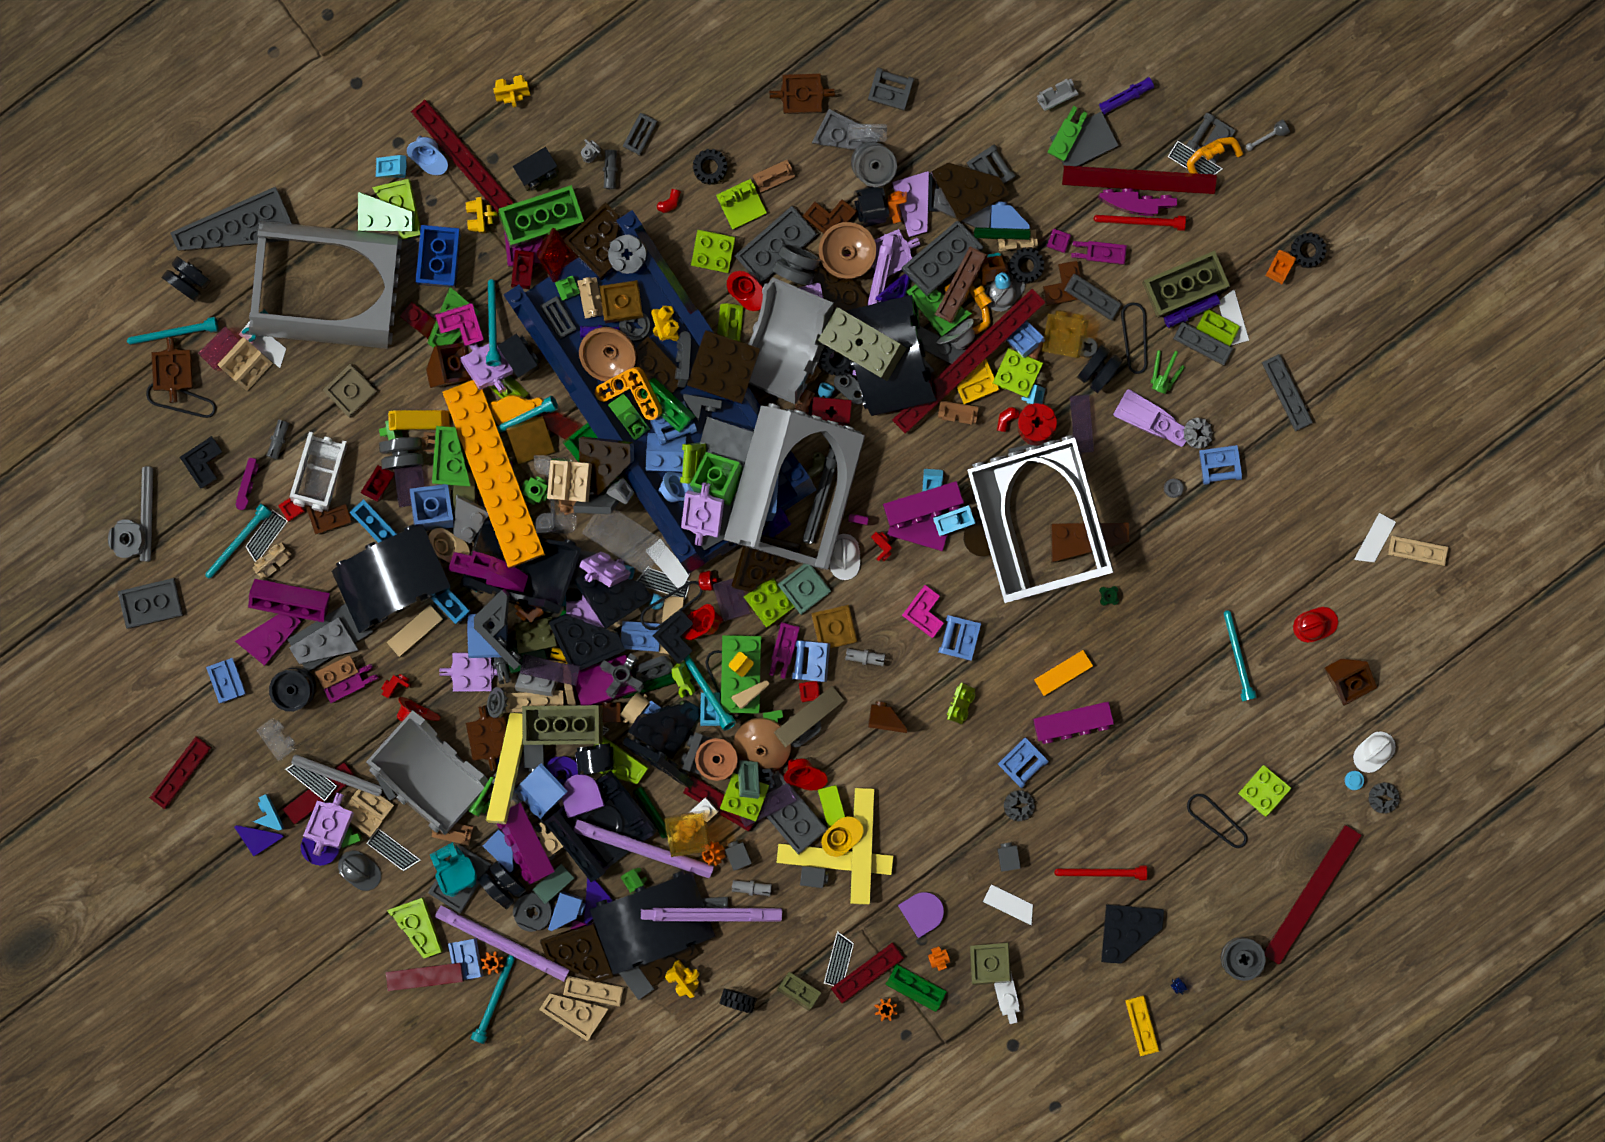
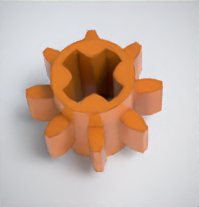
M711 841L706 843V847L701 850L704 861L708 865L714 863L715 866L722 863L721 860L726 858L725 848L719 842L713 843Z
M940 946L931 949L932 954H929L928 958L932 969L936 967L938 971L946 969V964L950 963L946 949L941 950Z
M495 951L493 956L486 952L487 958L481 959L485 965L482 969L487 968L489 975L492 974L493 970L499 974V968L505 967L504 964H501V960L504 957H498V951ZM494 959L497 965L491 968L489 960Z
M880 998L881 1004L874 1005L879 1010L875 1012V1015L880 1014L881 1021L884 1020V1017H888L891 1021V1015H897V1012L893 1011L897 1004L891 1005V998L887 1002ZM886 1004L887 1007H891L889 1014L881 1013L883 1005Z

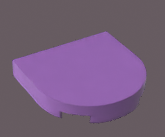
M583 774L574 775L564 783L563 787L568 792L564 795L562 801L568 818H573L605 806L599 785L590 776Z
M917 893L898 905L918 938L937 927L943 918V905L931 893Z

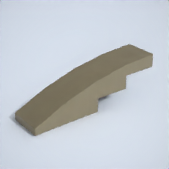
M831 686L773 733L787 747L844 700L834 687Z

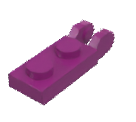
M1073 241L1072 246L1087 248V254L1075 252L1071 254V258L1101 263L1125 264L1127 245L1094 241Z
M248 458L235 505L239 510H244L247 507L249 500L246 495L251 493L254 482H251V478L258 471L259 464L256 463L257 459Z
M781 622L771 659L773 661L769 675L773 676L776 670V663L779 661L784 663L780 678L785 679L800 627Z
M372 664L359 669L358 673L325 688L324 691L330 703L378 679L377 674L368 677L364 681L360 674L370 671L373 668Z

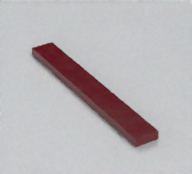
M425 99L410 111L497 213L499 208L515 204Z
M1064 165L1062 185L1215 194L1217 175Z
M1347 825L1343 826L1264 950L1267 958L1278 965L1281 963L1358 842L1361 834Z

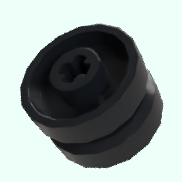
M177 256L172 262V267L180 273L177 275L171 270H166L161 278L196 303L201 293L193 285L197 284L202 289H206L211 280L205 277L202 271L189 262L186 263Z
M1103 344L1077 376L1080 381L1086 383L1094 375L1095 379L1090 384V388L1097 394L1105 384L1107 385L1117 373L1118 367L1124 361L1117 355H1113L1108 362H1105L1104 360L1109 355L1110 350Z
M292 666L277 673L269 685V695L272 702L284 711L294 712L303 708L314 699L316 694L314 676L307 669L298 666Z
M496 861L490 867V871L496 879L490 874L484 873L478 879V882L492 899L505 909H508L514 903V899L508 891L514 896L520 897L526 889L512 873Z

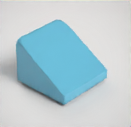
M924 469L922 492L942 486L943 470Z

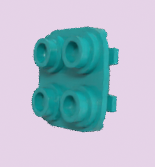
M454 842L429 854L437 870L435 877L444 895L454 897L462 889L473 887L476 884L477 874L471 860L465 857L462 850Z

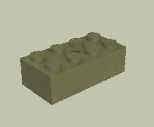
M1215 251L1145 279L1142 282L1156 317L1189 305L1230 286ZM1182 282L1188 283L1187 289L1182 287Z
M838 307L818 339L819 342L886 381L890 378L907 349L905 346Z
M603 705L522 706L523 745L603 744ZM563 721L566 722L565 729L561 727Z

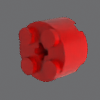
M1035 403L1027 405L1020 413L1018 419V432L1026 443L1035 446L1043 445L1051 440L1055 434L1057 424L1054 411L1044 404ZM1035 422H1039V428L1035 427Z

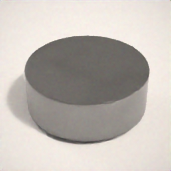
M1170 479L1164 485V492L1168 497L1176 498L1182 494L1183 484L1178 479Z

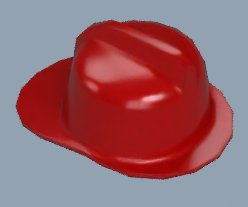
M735 271L730 274L726 285L728 292L747 310H760L763 300V287L758 282V279L753 274L745 271Z
M705 604L687 615L694 624L682 636L687 640H693L701 635H712L717 631L723 619L715 612L711 604Z
M1318 607L1304 612L1294 620V634L1299 640L1307 643L1328 637L1337 629L1338 617L1332 609L1327 607Z
M399 697L401 706L397 719L401 722L412 710L425 720H440L441 717L437 713L418 705L408 698Z
M800 758L788 761V771L784 774V781L786 783L809 791L821 789L826 785L828 781L827 775L823 771L814 768L809 760Z

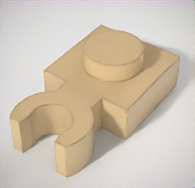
M541 822L539 825L542 827V831L537 832L535 829L534 831L537 837H540L541 840L539 841L549 858L563 846L552 832H546V825Z

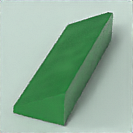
M652 378L648 380L662 407L661 416L680 433L695 418V415L657 379ZM642 388L640 396L646 399L648 396L647 391Z
M897 964L886 982L888 987L934 1012L938 1010L947 991Z

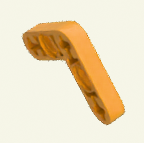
M640 367L628 369L598 385L595 389L596 398L603 402L631 389L646 419L654 420L662 414V407L644 371ZM637 373L638 377L633 379L632 376ZM617 379L623 381V389H619L616 386ZM611 387L612 391L606 393V395L602 394V391ZM641 388L645 389L648 393L646 399L640 396ZM654 408L655 412L651 414L649 410Z

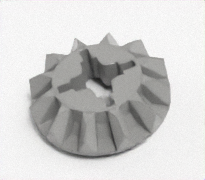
M1194 418L1186 423L1184 438L1191 447L1203 448L1212 441L1211 438L1214 432H1212L1211 425L1206 422V419ZM1201 428V433L1203 434V436H1199L1197 438V432H1195V430Z

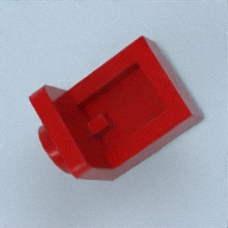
M875 532L870 538L883 550L876 560L878 562L881 559L885 561L892 554L890 552L892 547L887 543L889 539L882 532L880 534Z
M402 674L398 676L393 675L390 681L386 680L381 688L383 693L381 695L390 699L399 683L410 688L409 679Z

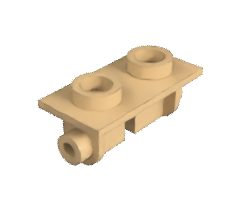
M1036 229L1031 230V238L1029 240L998 239L999 251L1018 250L1025 247L1026 249L1037 248L1038 246Z
M588 277L579 280L578 286L585 319L603 315L597 278Z
M282 542L279 545H274L269 550V554L264 558L260 557L254 563L253 569L262 580L268 578L277 570L273 566L274 562L280 567L290 559L289 556L292 554L288 549L284 550L285 547Z

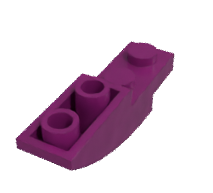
M1106 189L1098 195L1099 200L1117 210L1142 216H1157L1159 208H1176L1177 198H1172V195H1161L1160 199H1153V196H1141V199H1138V192H1133V189H1122V192Z
M473 551L472 556L454 552L449 565V571L484 578L487 585L523 593L528 580V576L516 567L509 569L506 562Z

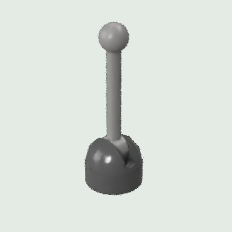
M1282 119L1275 124L1273 132L1252 144L1248 143L1246 149L1251 151L1254 146L1273 135L1284 136L1290 133V130Z

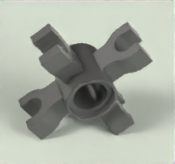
M630 653L624 665L617 667L603 660L600 665L601 670L612 675L614 679L606 690L607 696L614 699L619 689L628 685L638 692L642 691L644 688L643 682L633 678L630 674L638 662L636 656ZM620 673L627 674L625 679H617Z

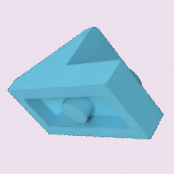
M396 155L376 158V177L405 178L406 156Z
M970 505L933 518L939 536L976 524Z
M701 693L700 726H720V717L706 695ZM714 693L720 703V693Z
M265 794L259 797L260 802H258L261 811L263 813L266 812L267 815L253 822L276 830L284 829L269 795Z

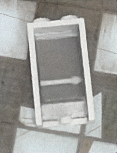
M309 432L290 493V499L293 501V504L304 507V505L312 506L313 510L323 512V510L328 511L347 449L346 441H342V444L333 442L329 437H324V439L314 437L313 432Z

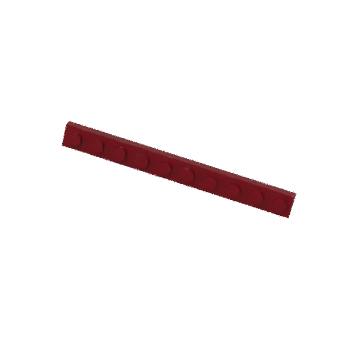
M1032 288L934 380L937 387V401L904 408L892 421L906 434L1032 316L1045 301Z

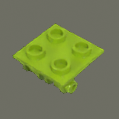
M751 179L716 195L732 230L766 214V210Z
M698 229L691 266L728 273L735 237Z
M1008 348L993 384L1028 398L1043 363L1028 356L1023 358L1018 352Z
M774 578L763 582L757 589L744 596L746 602H748L766 628L794 608V605L777 585Z
M960 683L954 694L956 698L953 697L955 699L954 703L951 702L953 706L949 707L947 719L962 725L963 721L968 717L969 705L975 698V688Z
M1263 765L1238 794L1256 808L1259 813L1267 817L1292 788Z
M732 773L720 809L756 821L769 785L759 782L760 796L758 799L739 797L738 774Z

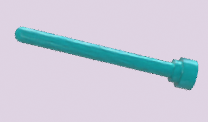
M490 279L488 281L489 352L486 355V365L494 367L501 365V355L497 351L495 281Z
M215 316L209 317L207 320H204V323L132 336L127 339V343L132 345L206 330V332L210 331V333L218 332V322Z
M553 396L545 398L542 405L498 425V432L501 433L507 427L520 424L543 412L552 413L558 410L556 399Z
M262 503L256 508L257 511L254 518L206 572L205 576L210 579L215 575L261 520L268 519L271 516V510Z
M1226 610L1224 618L1243 687L1241 690L1242 694H1240L1242 701L1257 698L1256 691H1253V687H1250L1232 614L1229 610Z
M688 655L684 661L720 717L719 724L723 731L731 729L736 724L735 719L724 711L690 655Z
M509 955L507 957L505 967H503L479 1029L476 1028V1031H473L470 1039L485 1044L487 1040L486 1029L514 963V956Z

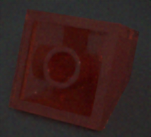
M552 228L537 251L538 259L553 282H557L570 254L556 228Z

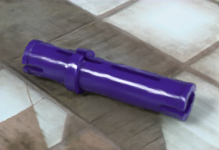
M1147 77L1143 81L1130 85V88L1098 104L1103 115L1134 98L1138 99L1141 94L1155 88L1150 77Z
M1214 293L1188 307H1181L1175 313L1163 318L1166 326L1170 328L1183 321L1187 322L1189 318L1221 303L1217 294Z

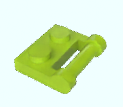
M706 443L682 444L684 455L680 483H691L706 452Z

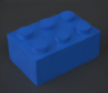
M421 225L416 283L418 285L456 288L461 230L459 228Z

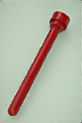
M1095 215L1093 218L1095 222L1172 226L1177 231H1185L1186 216L1178 215L1174 219Z
M1139 865L1135 869H1056L1054 874L1056 876L1135 877L1139 881H1147V865Z

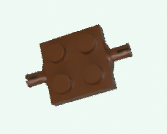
M821 73L782 75L783 85L781 90L769 91L770 99L781 98L784 114L822 113L823 97H835L834 88L823 89Z
M172 337L166 338L167 349L161 352H151L153 390L168 391L169 403H177V391L193 389L191 351L175 349V338Z
M486 705L483 706L484 714L482 706L478 707L480 718L466 723L473 761L479 759L488 760L490 771L498 769L496 758L501 755L506 726L504 716L500 718L488 717Z

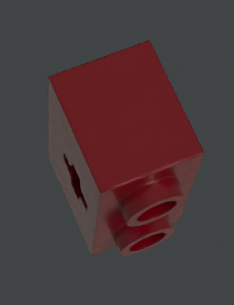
M813 397L812 415L821 417L825 421L836 422L841 426L849 425L852 400ZM830 408H834V412H837V414L833 415V418H830L829 414L826 413Z

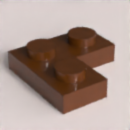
M841 199L831 213H828L818 203L814 202L803 215V218L824 234L830 227L838 223L849 222L857 211L843 199Z
M1077 261L1058 264L1061 283L1043 286L1046 306L1078 300L1064 291L1073 274L1080 277Z
M322 492L308 496L325 501ZM346 504L329 509L328 511L323 510V512L313 510L312 506L305 505L315 535L352 523Z

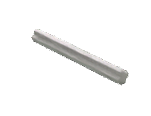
M142 467L141 525L144 527L145 545L143 552L140 554V561L144 562L151 560L152 467Z
M299 755L293 756L291 763L295 766L375 796H381L383 789L379 785Z

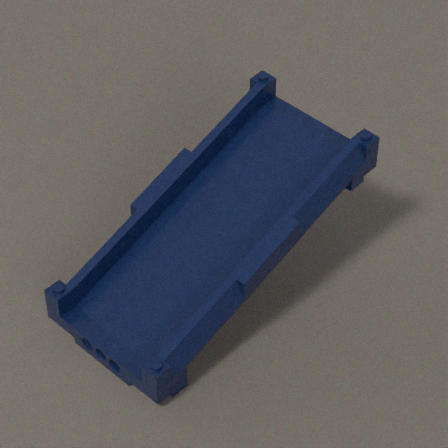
M633 210L616 220L621 228L618 231V237L634 235L646 245L647 260L639 271L625 274L614 269L601 280L578 257L527 292H524L519 284L505 293L504 297L567 389L570 397L596 436L601 439L634 442V462L622 474L689 575L717 555H724L739 544L723 539L704 550L702 546L694 544L695 533L681 528L684 501L669 502L662 494L658 493L663 477L667 472H646L648 433H655L650 420L644 418L637 410L650 429L634 440L608 406V404L623 393L632 404L631 389L604 402L598 400L595 396V389L605 381L592 377L584 369L579 358V347L583 338H580V326L598 327V325H602V327H619L620 321L605 323L604 315L585 319L580 294L562 301L555 282L573 275L579 290V280L596 277L600 292L599 286L637 280L642 312L647 315L650 321V329L644 338L638 341L631 340L634 347L636 348L649 336L672 363L679 368V362H676L677 341L671 339L660 340L653 333L655 323L651 314L652 310L661 309L662 306H672L674 310L673 320L678 322L679 325L677 330L678 336L683 331L691 335L690 377L705 330L714 332L699 309H696L647 234L642 223ZM625 249L626 251L623 253V256L629 260L633 253ZM556 296L576 327L574 332L564 336L562 339H559L540 308V305ZM552 303L560 318L562 319L563 323L565 324L566 328L570 329L569 324L567 323L566 319L564 318L556 303ZM547 306L546 308L548 312L550 313L551 317L553 318L561 333H563V329L561 328L560 324L558 323L549 306ZM638 318L635 320L634 323L627 322L632 327L631 333H633V331L636 328L642 329L638 325ZM622 380L616 381V386L619 389L624 387ZM687 384L684 388L679 387L672 393L680 402L684 401V394L722 401L721 410L717 409L716 412L705 411V407L701 408L699 421L696 417L693 419L697 432L686 434V444L700 443L707 417H712L751 431L755 429L761 405L749 387L746 390L742 404L689 387ZM611 387L602 391V394L606 395V393L612 391ZM672 427V428L663 430L662 432H663V434H664V433H667V432H670V431L675 430V428ZM789 451L778 474L776 512L781 508L785 513L787 509L816 491L805 469L798 462L794 454ZM765 521L764 528L770 521Z

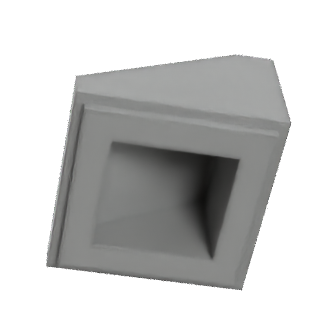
M621 478L614 481L606 493L626 504L634 491L625 479Z

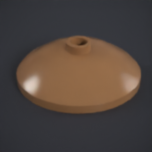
M852 222L838 223L830 227L824 233L819 243V258L823 267L830 274L841 279H854L862 276L871 268L876 257V244L871 233L863 226ZM849 251L851 255L847 257L843 253Z
M600 327L590 331L583 338L579 347V358L584 369L592 377L606 382L635 366L636 350L630 338L623 332L611 327Z
M755 718L745 722L738 729L734 737L733 748L736 750L738 761L758 762V769L773 768L775 771L782 767L790 755L791 744L785 747L773 733L781 725L767 718ZM762 748L764 752L761 753L757 749Z

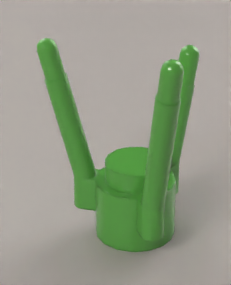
M1157 351L1153 378L1150 382L1153 384V390L1166 394L1167 390L1170 391L1172 385L1185 368L1182 365L1171 380L1168 379L1178 351L1174 352L1164 376L1159 375L1158 378L1161 351Z
M490 777L478 799L468 809L470 813L479 817L481 813L485 814L490 800L485 804V801L482 799L494 779L493 777Z

